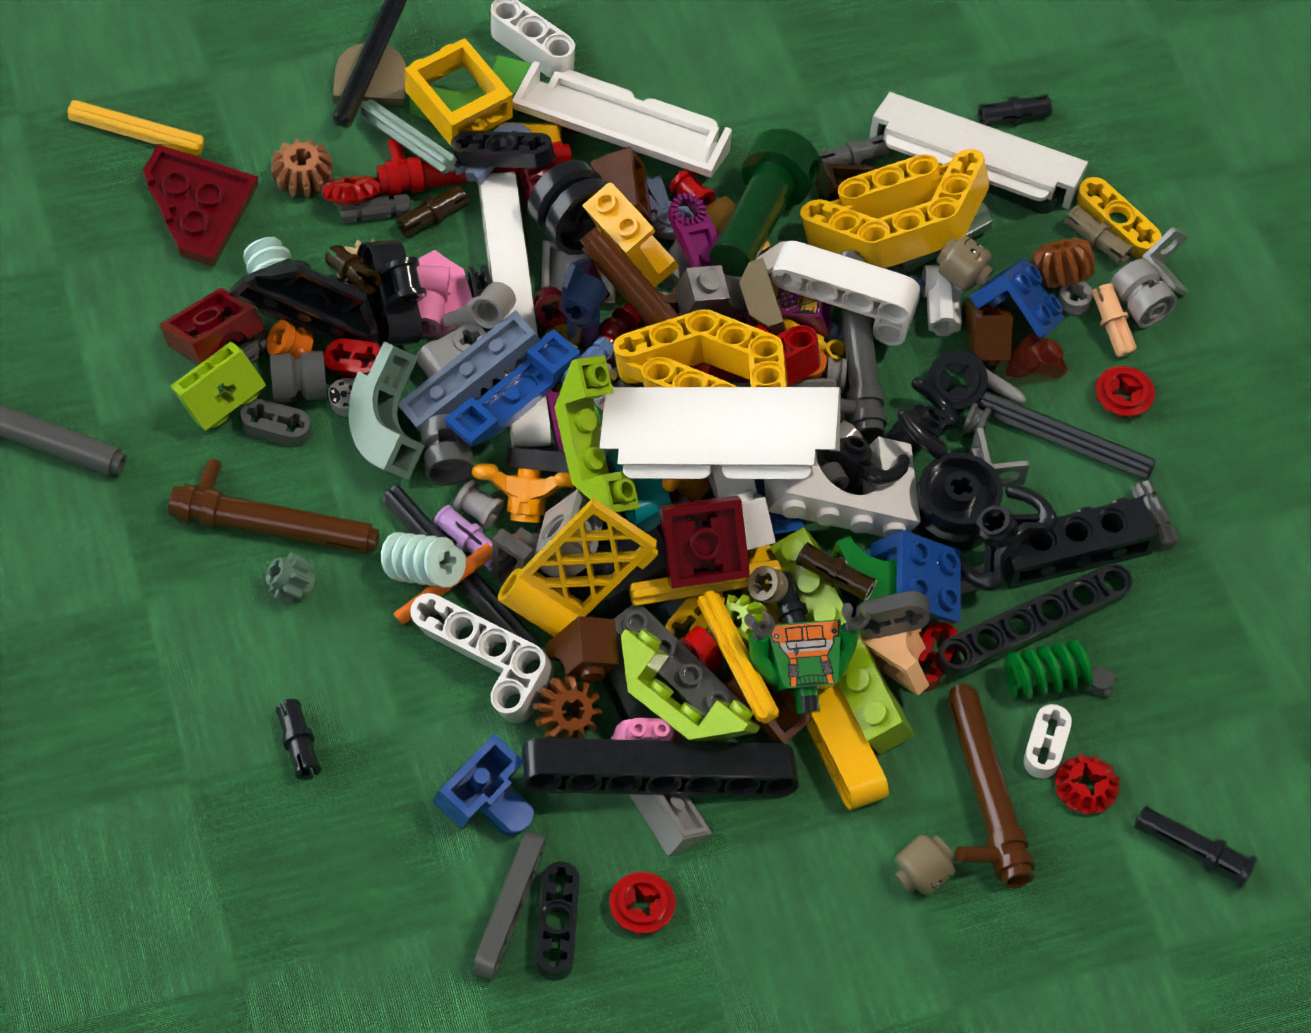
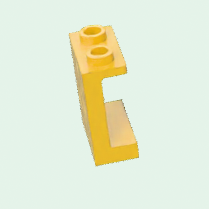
M613 183L606 184L582 205L595 225L601 231L606 230L654 287L680 267L676 260L653 237L655 230L652 225Z

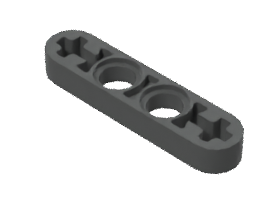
M529 830L525 832L477 951L472 969L473 974L494 980L541 863L547 843V836Z

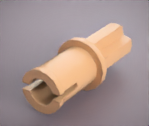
M1109 283L1099 286L1100 291L1095 288L1091 291V294L1102 317L1100 325L1102 328H1106L1115 354L1118 357H1125L1134 353L1137 346L1126 321L1129 315L1122 310L1114 284Z

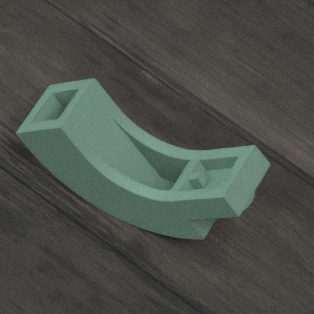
M384 341L369 374L366 375L358 371L349 399V428L355 446L367 461L385 471L409 480L425 445L404 434L398 422L397 410L401 393L418 357Z

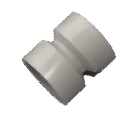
M1144 258L1130 262L1121 268L1110 283L1114 284L1119 302L1127 306V312L1136 324L1141 328H1148L1166 318L1175 308L1178 299L1166 282L1159 281L1160 276L1158 272Z

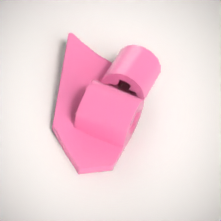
M434 250L420 257V265L417 267L421 287L425 288L427 296L418 302L423 326V337H443L449 334L448 330L455 325L453 324L445 328L443 323L444 314L466 306L468 300L472 299L464 269Z

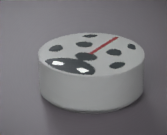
M353 378L339 379L329 388V406L333 412L340 416L348 417L349 399L355 380Z

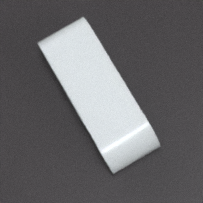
M495 0L491 4V35L497 42L528 63H533V61L540 62V72L549 78H552L555 71H574L575 43L569 35L518 0Z

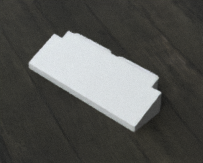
M533 61L513 98V109L624 148L630 146L635 152L710 178L730 152L732 129L725 127L717 143L719 127H717V122L714 119L653 98L644 101L636 99L630 90L572 70L565 72L555 71L547 84L540 81V62Z
M892 92L888 93L872 118L869 139L877 137L884 124L886 128L883 140L890 149L912 157L929 154L938 159L939 165L951 162L953 157L960 151L966 149L979 150L985 158L989 184L1036 201L1051 200L1058 186L1067 189L1062 207L1068 210L1088 165V161Z
M612 387L614 393L605 396L600 449H619L617 464L623 465V472L628 478L704 479L710 475L711 465H722L723 474L729 479H806L812 472V466H817V450L840 451L841 388Z

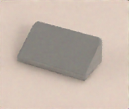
M629 794L668 856L676 854L708 838L712 834L688 795Z

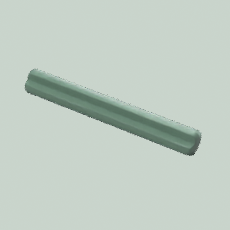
M372 99L366 102L362 101L358 112L361 118L441 173L446 174L456 169L455 163L457 158L455 155Z

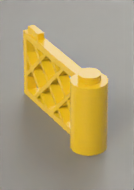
M592 498L522 569H515L507 577L499 591L498 601L555 637L578 616L585 617L637 566L643 570L658 556V550L655 549L657 540L595 498ZM594 514L607 523L608 530L587 531L585 522ZM632 539L640 547L636 551L619 552L617 540ZM610 540L612 552H590L589 541ZM582 541L584 553L563 554L561 546L565 542ZM614 563L615 572L611 575H594L593 564ZM586 564L588 576L567 577L565 565ZM558 565L560 577L546 578L538 573L537 570L541 566ZM590 586L591 595L584 602L570 594L569 587Z

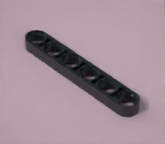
M1107 564L953 635L943 641L935 654L937 668L947 676H961L1122 600L1132 586V576L1120 564ZM1112 575L1118 578L1122 584V590L1113 591L1109 589L1104 583V576ZM1073 591H1085L1091 598V604L1085 606L1077 603L1073 598ZM1050 604L1056 607L1059 611L1060 619L1050 620L1042 614L1041 606ZM1011 619L1024 621L1028 627V634L1018 635L1014 633L1010 628L1009 621ZM983 633L992 636L996 641V648L993 650L982 648L978 643L977 636ZM952 648L960 651L963 654L964 663L961 665L950 663L946 659L945 650Z

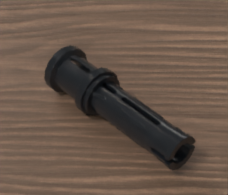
M1147 805L1141 811L1134 826L1135 829L1203 863L1202 868L1206 872L1211 874L1214 871L1236 883V888L1240 890L1245 886L1258 860V857L1254 855L1247 857L1228 847L1227 841L1223 839L1212 841L1160 814Z

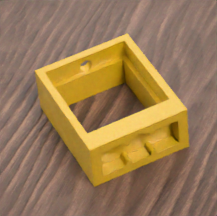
M465 38L453 44H448L441 48L440 51L424 59H418L410 66L404 68L405 92L450 146L451 140L461 132L487 131L513 117V94ZM464 67L485 91L486 95L451 112L429 84Z

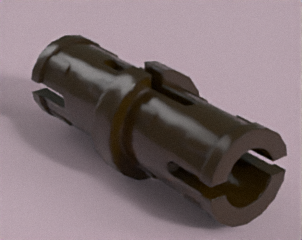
M456 184L451 189L434 198L429 196L423 199L422 205L396 218L397 224L403 223V225L398 226L399 230L406 238H409L433 223L435 225L442 223L445 216L469 204V198L462 199L467 196V193L461 185Z
M333 245L329 248L336 253L335 257L326 251V264L334 268L338 272L339 277L346 283L356 285L366 294H372L377 291L370 285L371 281L380 287L381 276L378 272L369 268L367 262L361 256L351 254L341 245Z
M809 542L803 546L796 559V565L825 579L826 585L830 587L836 585L860 598L863 602L869 598L877 582V579L871 578L849 566L845 558L841 556L835 558Z

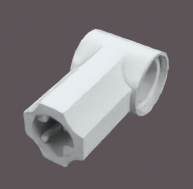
M924 265L922 279L925 282L922 296L927 298L929 331H933L937 336H950L952 333L960 331L961 328L960 298L962 290L940 275V265Z

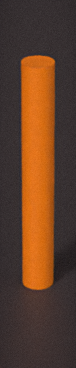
M488 542L466 558L465 571L458 583L492 558V547ZM428 586L393 614L403 626L412 619L410 609L417 597L427 593L441 597L454 586L444 588Z

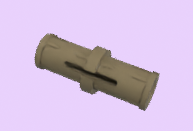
M1075 206L1067 214L1072 218L1066 217L1064 224L1089 241L1092 249L1098 248L1119 266H1122L1131 257L1127 253L1133 254L1134 247L1132 245H1129L1113 233L1108 223H1100L1084 211L1081 206Z

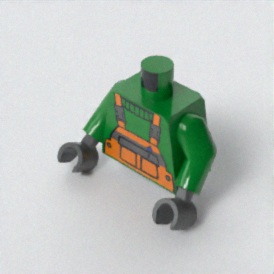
M844 604L842 615L846 623L842 625L840 619L775 624L774 618L765 609L762 610L763 619L759 624H757L756 618L751 613L745 616L744 622L752 630L749 634V661L751 665L760 673L764 683L771 685L774 693L794 692L797 715L820 712L818 690L828 689L837 685L838 680L844 676L855 653L860 629L864 628L870 621V614L864 604L861 606L860 614L856 617H851L853 613L851 604Z

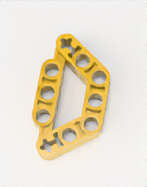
M966 149L957 153L951 162L939 165L938 159L935 156L922 154L848 178L838 187L839 199L831 202L817 199L803 205L800 210V216L806 240L811 246L836 254L848 250L857 251L863 257L865 263L884 269L942 250L950 239L955 238L958 240L962 236H966L989 189L990 184L985 158L979 150Z
M697 310L619 336L613 344L620 379L626 383H643L644 387H736L727 381L690 367L705 362L750 380L751 387H788L781 339L776 335L711 310Z

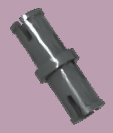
M882 134L859 142L854 140L846 141L844 146L818 153L822 167L823 163L860 165L867 161L888 157L890 150L883 140L884 135Z

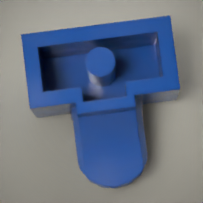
M495 733L438 791L432 801L461 829L480 812L503 835L508 837L518 836L524 832L531 823L534 814L531 804L510 786L512 782L509 779L518 771L523 764V760Z

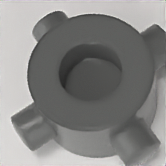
M1092 667L1093 684L1088 688L1084 684L1085 690H1090L1096 696L1110 697L1112 695L1110 690L1113 682L1117 680V675L1105 668Z

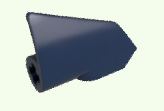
M590 258L570 263L561 291V310L566 317V337L570 343L579 347L593 345L599 337V307L604 299L610 296L593 259Z

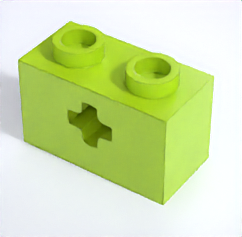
M230 341L170 387L193 420L206 431L210 427L215 428L228 419L229 413L238 406L246 405L255 400L260 393L259 391L266 384L243 350ZM220 384L223 388L221 393H219L217 388Z

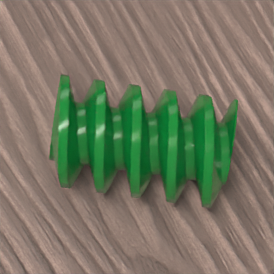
M1075 639L1067 641L1065 646L1059 642L1052 644L1050 649L1045 645L1038 647L1035 652L1030 648L1025 649L1021 655L1015 651L1010 652L1005 658V677L1013 699L1017 698L1018 690H1022L1027 700L1032 699L1033 687H1037L1042 697L1047 696L1048 684H1052L1057 694L1062 693L1063 681H1067L1072 691L1077 690L1078 678L1082 679L1086 688L1091 687L1093 684L1092 663L1085 646Z

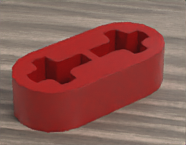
M336 339L327 346L324 352V364L342 377L355 378L358 371L368 375L374 362H369L366 365L364 361L375 360L381 346L369 341ZM347 353L350 355V359L340 358L345 357Z
M936 622L930 625L921 638L926 649L920 653L918 662L921 669L926 661L932 664L929 674L925 675L929 686L923 692L935 689L944 675L935 663V654L937 652L933 650L935 640H939L940 637L947 639L958 634L956 628L948 623ZM956 649L945 650L946 659L950 663L956 653Z
M696 625L682 638V644L713 674L723 666L720 647L702 627Z

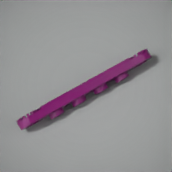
M692 193L678 194L668 208V218L689 268L713 266L710 260V251L718 238V234L713 222L708 217L706 205H703V200H699L697 195L692 196ZM687 206L691 208L695 213V218L689 220L687 217L685 219V216H681V212L679 213L678 207ZM750 316L732 318L750 326H755ZM745 378L734 379L736 383L750 382V380Z

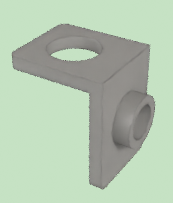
M1172 227L1143 257L1158 272L1160 276L1159 281L1166 282L1173 291L1185 296L1188 290L1163 263L1188 238L1184 232ZM1173 240V242L1167 248L1161 250L1165 244Z
M976 428L969 454L980 457L994 467L998 475L1007 471L1018 472L1010 478H1001L1002 487L1024 485L1029 470L1028 461L991 464L983 428Z

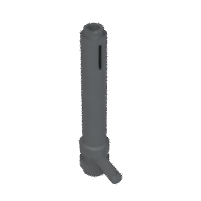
M848 250L840 253V255L865 262L857 251ZM840 308L849 384L846 399L840 398V410L848 415L849 423L860 432L864 440H874L878 436L884 435L887 418L886 412L882 409L885 404L884 392L879 387L871 317Z
M0 404V437L109 477L113 474L119 476L126 465L127 455L122 453L121 448Z

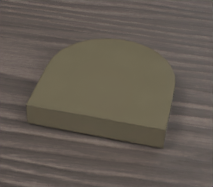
M365 43L348 48L337 60L333 104H338ZM387 45L362 101L366 102L372 99L381 106L404 107V68H406L403 57L392 47Z

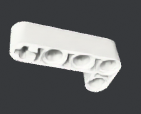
M798 241L783 243L770 274L772 282L779 288L875 318L873 335L881 343L890 346H898L905 341L920 293L919 284L911 277Z
M427 593L417 597L410 609L414 623L428 637L501 673L491 692L493 707L510 723L518 724L528 720L535 711L532 707L533 704L539 703L542 698L538 694V690L540 688L547 689L550 679L554 676V666L543 650L537 645L438 595ZM439 613L445 620V623L443 625L439 620L428 616ZM473 626V631L469 637L461 640L458 639V635L463 628ZM507 643L506 649L501 655L491 656V652L497 644ZM540 660V666L535 672L525 673V667L529 662ZM514 694L521 695L520 701L515 707L505 708L506 700Z

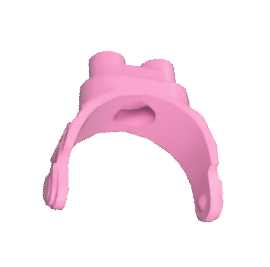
M662 718L623 720L616 726L615 733L611 736V739L684 741L683 735Z

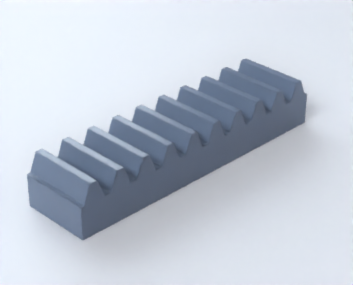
M515 310L402 399L398 406L420 432L422 423L428 418L440 414H451L471 396L476 399L480 398V390L483 387L490 390L493 387V379L502 380L506 369L512 371L516 369V361L519 359L525 361L527 359V350L540 339Z

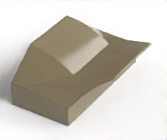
M763 258L749 262L740 280L741 290L749 315L755 325L762 324L771 334L778 335L787 329Z

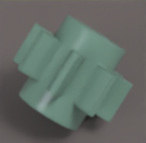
M292 552L289 553L287 560L280 557L274 559L269 565L265 577L266 583L270 585L268 592L274 594V598L291 605L294 597L299 599L306 598L315 582V575L310 571L312 565L307 563L305 558Z

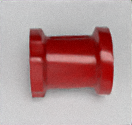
M685 169L678 173L669 185V191L674 196L682 195V193H692V196L697 195L699 200H703V205L708 206L715 202V192L711 188H706L697 179L696 172Z

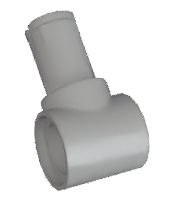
M502 282L489 284L479 296L468 300L466 306L444 314L443 323L445 328L453 324L455 325L448 330L449 333L466 324H475L487 329L494 328L514 308L516 303L514 291Z

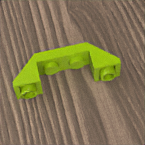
M601 355L578 358L571 361L554 407L571 483L590 500L595 498L615 513L638 509L640 506L634 479L628 478L623 471L609 473L605 452L603 449H600L601 435L593 400L614 393L606 357Z
M628 629L623 631L621 642L628 692L688 740L706 742L754 734L760 729L761 726L750 719L754 713L737 700H733L732 703L717 700L704 719V715L692 705L686 702L680 705L671 698L674 693L673 690L654 678L669 657L667 653L659 648L662 642L645 629H642L640 632Z

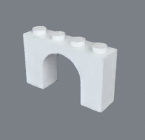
M878 436L869 445L873 454L870 462L883 470L892 468L897 457L901 454L909 456L910 464L907 473L900 480L889 485L874 486L863 479V495L850 494L836 487L823 474L818 462L817 466H812V472L806 479H764L768 511L781 514L787 518H800L817 522L823 526L831 525L850 529L855 533H868L881 537H887L900 530L906 531V529L912 531L920 523L911 444Z

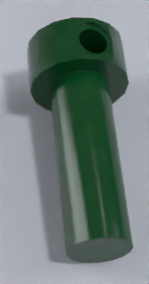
M770 129L762 132L755 140L742 165L741 174L746 188L710 251L712 265H722L724 274L742 277L748 263L757 260L784 208L798 205L808 196L821 168L819 153L809 140L799 133L787 129Z

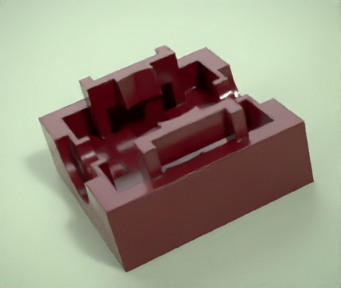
M223 288L217 289L159 324L168 346L198 365L224 347L227 340L234 339L236 342L242 339L249 340L255 334L264 330V326L253 305L230 296V292Z
M737 495L659 506L661 528L666 545L667 580L672 589L750 578L742 500ZM708 515H716L713 517H709L710 527L701 526L695 529L696 522H708ZM719 566V569L700 572L693 571V569Z

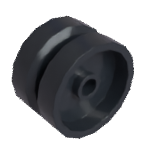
M583 160L565 161L547 171L535 184L528 199V213L532 221L541 231L548 235L549 239L560 251L568 255H582L585 252L582 250L584 245L580 240L596 227L582 205L608 183L603 181L601 175Z
M947 453L943 458L933 459L924 468L917 489L920 523L916 528L922 537L949 547L957 546L961 551H969L981 546L984 542L976 525L977 518L987 507L993 505L1000 506L1003 498L1002 480L994 467L982 458L967 453Z

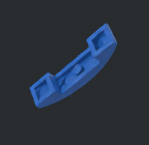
M553 329L527 350V359L478 400L471 396L444 419V423L470 446L488 440L513 424L534 407L561 380L564 372L570 367L571 361L580 357V351Z

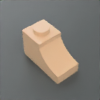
M921 628L881 638H867L861 635L882 673L918 696L929 686L918 662L920 653L926 649L919 634Z

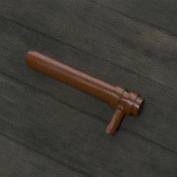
M596 226L580 240L584 245L582 250L593 260L594 264L648 326L679 316L605 229L601 231Z
M216 459L207 460L198 486L184 484L183 487L174 486L171 492L168 514L169 516L177 517L178 522L190 524L193 520L200 522V526L216 528L219 525L367 554L368 551L375 552L377 549L380 530L373 528V524L223 495L221 490L213 489L222 466L220 461Z
M969 684L957 685L950 689L947 703L988 838L986 839L987 847L958 846L955 850V859L959 863H992L995 876L998 880L1002 881L1004 887H1021L1034 879L1035 863L1032 854L1026 851L1029 845L1025 831L1019 828L978 693Z

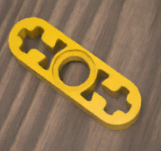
M1090 177L1081 182L1076 199L1077 204L1100 223H1108L1113 233L1129 245H1132L1134 247L1132 256L1138 259L1144 258L1143 255L1162 237L1160 230L1105 180L1098 177ZM1121 213L1127 217L1128 221L1126 223H1116L1111 220L1109 215Z

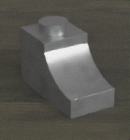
M722 265L686 268L674 288L680 315L705 309L730 318L749 317L750 315L740 286L742 277L724 274Z
M522 527L516 533L510 534L501 528L492 538V579L503 585L507 577L515 569H522L534 557L539 534H531ZM540 569L537 570L541 575H545Z

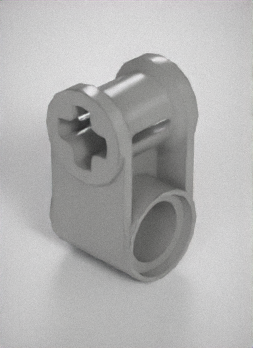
M475 324L463 325L442 338L424 345L416 354L418 357L416 362L429 379L485 335L486 332L481 326H476ZM464 335L467 337V342H464Z

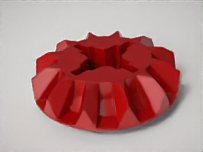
M353 175L351 177L332 179L322 186L323 198L340 205L369 201L381 191L378 179L366 175Z
M1116 366L1107 369L1100 375L1095 386L1096 402H1101L1104 412L1111 411L1117 414L1118 419L1123 416H1130L1134 420L1141 413L1147 414L1155 398V388L1149 377L1142 371L1129 366ZM1120 387L1124 389L1125 393H1131L1129 401L1125 400L1123 395H1117Z
M1081 752L1077 757L1067 758L1057 771L1055 788L1061 801L1070 809L1082 814H1097L1110 808L1116 801L1119 794L1120 777H1116L1112 764L1107 765L1101 761L1099 755L1089 757L1084 756ZM1084 772H1086L1090 780L1097 781L1093 787L1092 795L1090 790L1087 789L1086 784L1078 783L1081 782Z
M635 872L621 878L613 887L609 900L612 918H615L622 930H630L635 932L637 936L650 932L656 934L666 924L669 925L676 905L675 895L670 885L660 876L649 872ZM636 892L644 902H653L649 905V916L643 913L640 908L633 910L632 907L635 906Z

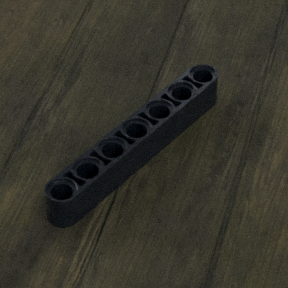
M536 738L524 743L521 748L525 786L528 790L539 793L783 797L796 792L799 788L794 750L791 746L782 743Z

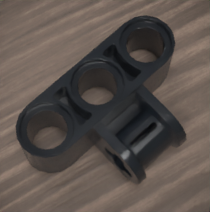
M398 240L361 243L357 255L367 262L369 268L378 272L382 280L380 287L371 281L370 285L377 291L367 294L380 333L379 342L377 343L382 346L384 341L393 346L419 343L423 333V326L418 302L427 296L426 289L421 287L417 267L420 265L419 259L417 257H406L404 246Z

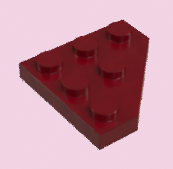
M157 144L143 169L144 181L180 256L215 267L259 185L258 176Z

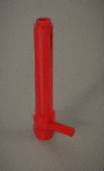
M392 138L387 140L392 160L385 161L384 165L376 166V176L381 189L380 195L389 194L390 197L401 195V192L410 191L411 194L425 192V188L476 182L467 181L465 172L456 175L454 170L453 172L449 171L443 174L419 157L406 158L403 146ZM561 141L552 142L554 152L562 163L572 160L569 144H562ZM495 167L491 172L515 171L516 176L520 175L519 168Z

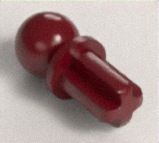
M627 303L624 307L616 308L612 313V317L603 320L600 324L599 336L605 335L615 341L619 336L637 330L638 323L642 318Z

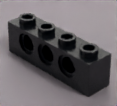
M1142 496L1129 500L1127 498H1119L1109 505L1096 508L1083 507L1072 514L1058 517L1057 523L1051 531L1030 534L1004 562L1003 576L1010 590L1102 567L1107 564L1150 555L1153 552L1159 533ZM1105 529L1113 530L1115 533L1108 532ZM1069 538L1078 539L1080 542L1072 541ZM1033 547H1040L1044 549V551L1037 550Z

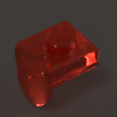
M1030 334L1013 350L1005 374L1014 378H1022L1038 373L1059 379L1068 372V369L1063 359V350L1056 341L1046 338L1040 339L1038 336Z

